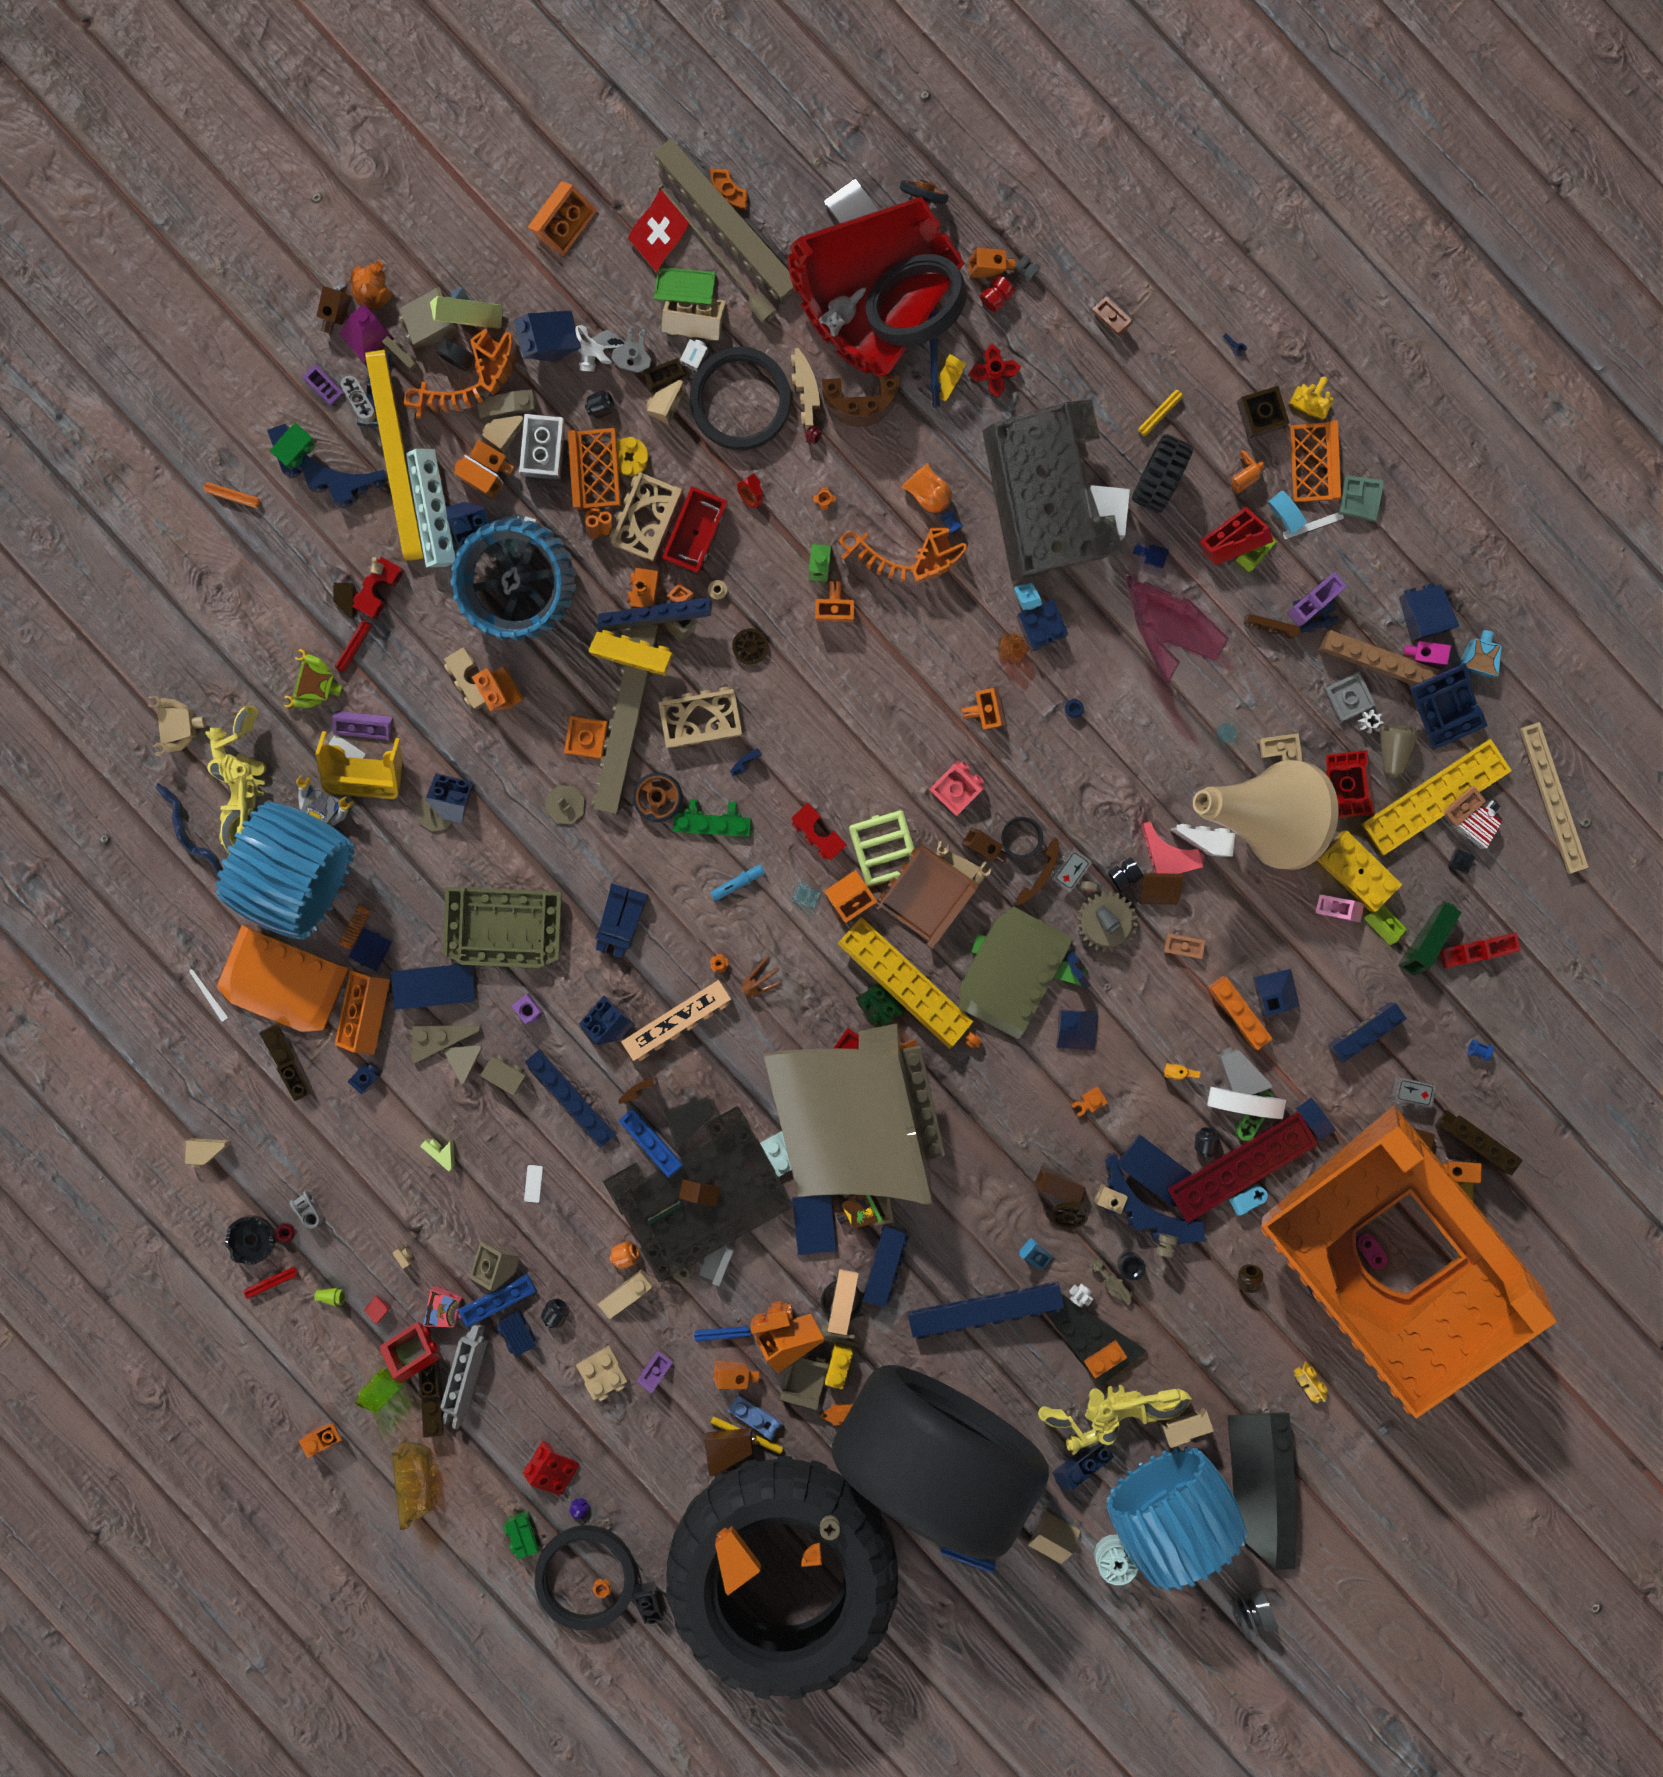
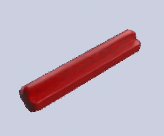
M362 620L335 665L337 670L341 672L346 671L372 628L371 623Z
M291 1267L246 1288L243 1293L247 1299H250L299 1275L296 1267Z

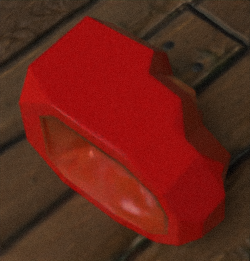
M754 473L737 484V491L748 506L757 508L762 505L763 490L760 487L761 482Z

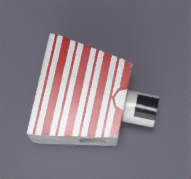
M1491 801L1486 808L1481 805L1458 826L1453 825V827L1480 849L1487 848L1501 825L1502 821L1495 816L1501 807L1494 801Z

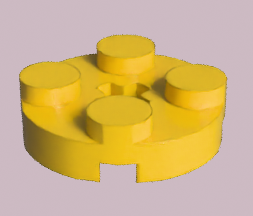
M634 437L622 438L617 441L619 474L634 477L639 472L642 473L647 467L649 458L645 445ZM610 453V461H612L613 455ZM626 453L634 454L632 462L624 460Z

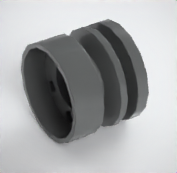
M1262 1589L1250 1593L1251 1603L1249 1604L1241 1596L1240 1600L1243 1605L1239 1607L1236 1599L1231 1600L1233 1615L1240 1631L1247 1640L1252 1639L1250 1629H1253L1256 1637L1259 1636L1258 1626L1260 1625L1266 1633L1278 1629L1275 1617Z

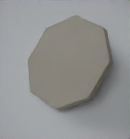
M558 785L546 797V813L555 823L573 824L584 814L585 798L575 786Z
M425 794L416 807L418 822L432 832L448 829L453 821L442 819L426 801L427 794Z

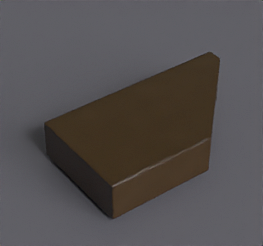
M334 582L333 602L350 619H354V607H352L354 604V583Z

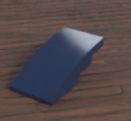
M456 964L391 971L394 1010L475 1001L472 965Z
M1140 1134L1137 1135L1116 1163L1118 1167L1173 1207L1176 1204L1167 1188L1192 1174Z

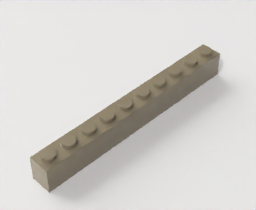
M670 138L654 152V163L661 171L664 169L667 172L669 181L681 188V194L685 199L689 198L694 203L692 206L699 214L703 213L705 215L707 224L719 231V237L723 242H728L732 246L731 250L737 257L741 256L743 258L745 267L757 274V280L761 285H766L770 289V295L775 300L779 299L782 303L795 291L788 269L674 140Z
M657 625L630 628L629 636L633 638V642L646 641L651 643V647L655 648L659 627ZM622 664L621 674H623L622 682H618L617 693H619L618 700H614L612 709L615 715L614 719H610L608 730H611L610 737L606 738L604 749H607L606 756H602L600 767L603 768L602 774L598 775L596 781L598 792L593 795L592 805H595V810L619 814L650 673L648 671Z

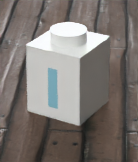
M690 339L680 359L681 365L697 372L708 355V348L705 347L706 344L697 339L695 341Z

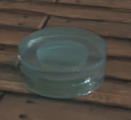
M1228 723L1219 726L1216 731L1218 740L1223 743L1233 741L1237 734L1235 727Z

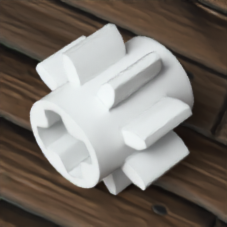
M1370 710L1369 715L1363 712V718L1358 720L1362 725L1360 730L1366 729L1367 734H1371L1372 729L1376 732L1380 731L1378 726L1384 723L1379 718L1382 714L1376 715L1374 710ZM1371 719V721H1374V724L1371 725L1367 720Z
M1082 1283L1079 1287L1074 1284L1069 1291L1072 1294L1070 1300L1081 1308L1084 1304L1089 1306L1093 1301V1297L1090 1296L1093 1292Z

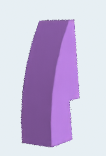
M1333 572L1293 606L1287 614L1300 627L1347 586Z

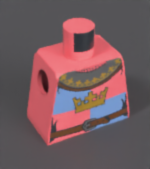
M434 1286L430 1290L423 1326L455 1327L458 1319H462L457 1309L461 1308L463 1297Z

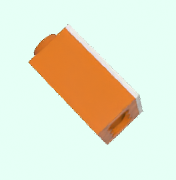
M464 455L462 460L459 459L454 466V474L461 481L491 500H494L504 484L497 474L467 455Z

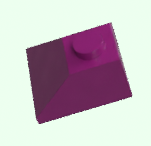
M364 303L348 317L340 332L341 337L365 364L367 363L366 352L382 350L385 347L382 341L387 336L391 340L394 339Z

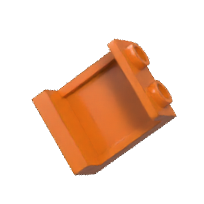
M502 666L494 672H491L489 668H485L472 676L490 711L509 709L524 700L506 666Z

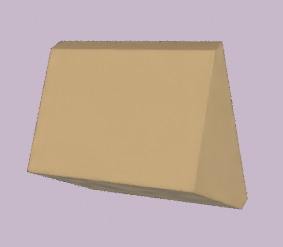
M1046 1511L1028 1545L1062 1564L1073 1554L1080 1530Z

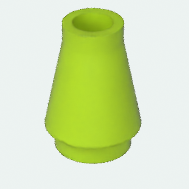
M339 1287L316 1290L314 1298L316 1302L338 1307L343 1305L345 1301V1291Z

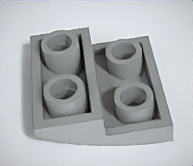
M856 179L824 201L825 206L834 215L838 224L878 211Z

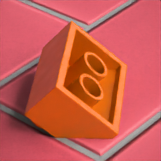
M561 181L527 228L541 241L564 256L598 210L573 185Z

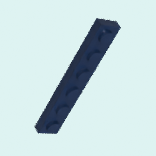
M708 597L601 613L598 617L597 628L599 632L603 630L614 631L711 616L712 601Z
M541 1049L537 1050L525 1061L528 1067L600 1147H603L616 1135Z

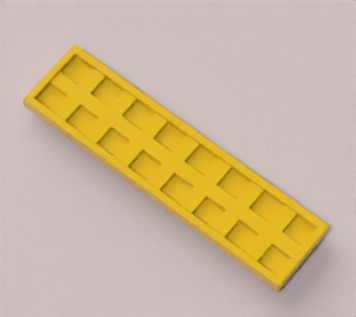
M1488 739L1362 822L1361 825L1383 856L1445 815L1443 810L1471 786H1474L1481 792L1512 770L1493 741Z
M862 917L837 943L949 1049L955 1045L973 1023L961 1009Z

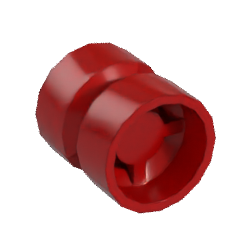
M997 275L990 283L991 288H985L979 295L984 305L995 313L1005 304L1004 300L1008 301L1016 292L1011 283L1001 275Z

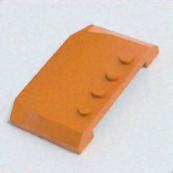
M241 925L217 988L231 1004L300 1032L325 1030L350 968L265 935L246 925Z

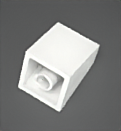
M1091 485L1086 492V498L1100 540L1105 541L1106 544H1117V542L1124 538L1126 532L1130 489Z

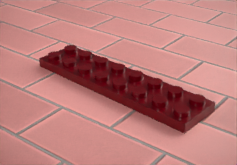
M1296 1111L1252 1139L1170 1186L1167 1190L1182 1217L1189 1223L1316 1147L1318 1144L1300 1112Z

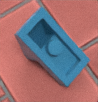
M1032 1238L1019 1251V1255L1040 1271L1053 1258L1047 1250Z

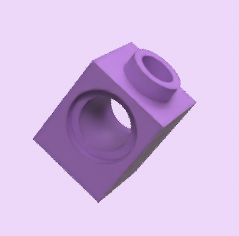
M529 993L511 1006L525 1024L529 1022L531 1024L535 1023L541 1018L539 1014L543 1012ZM526 1005H530L533 1008L532 1015L525 1014L524 1007Z

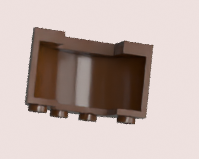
M900 375L880 376L879 396L842 398L841 378L822 379L824 403L830 413L847 425L856 427L873 425L885 418L894 407L898 395Z

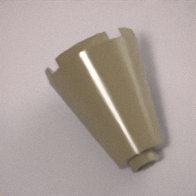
M1384 724L1380 725L1383 771L1387 773V776L1399 777V774L1404 773L1420 729L1415 728V731H1412L1410 726L1388 724L1387 728H1384Z

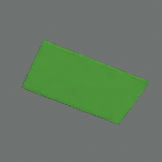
M660 267L656 279L654 300L711 305L716 271L707 272Z

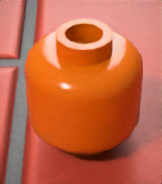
M629 1241L615 1245L611 1250L610 1261L619 1269L635 1265L640 1256L639 1249L634 1243L632 1244Z

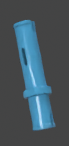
M761 864L746 872L742 871L739 876L717 887L710 893L713 899L717 901L746 884H752L751 882L764 875L765 871Z

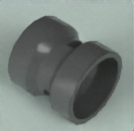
M1025 255L1016 265L1014 271L1022 274L1029 283L1041 267L1038 264H1033L1031 258Z

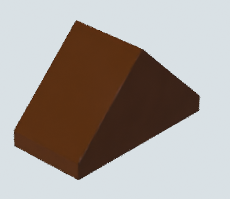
M683 1179L679 1198L697 1204L717 1206L721 1187Z

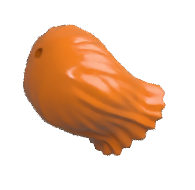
M926 463L902 485V489L910 492L928 512H941L947 508L952 500V491L949 485L932 471L929 463Z

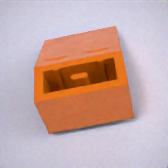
M812 1314L791 1319L790 1326L760 1332L755 1336L766 1362L778 1374L825 1341Z

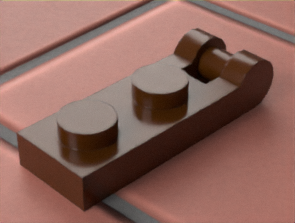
M1247 614L1243 622L1248 625V628L1255 630L1260 628L1267 629V633L1278 635V632L1283 633L1288 639H1292L1300 633V629L1296 625L1253 614Z

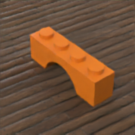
M1222 976L1207 987L1218 1003L1235 1021L1241 1034L1252 1049L1259 1050L1272 1040L1270 1034L1227 977Z

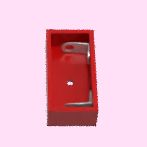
M691 486L662 556L663 561L700 575L728 507L727 500ZM697 530L699 533L694 535L693 532Z

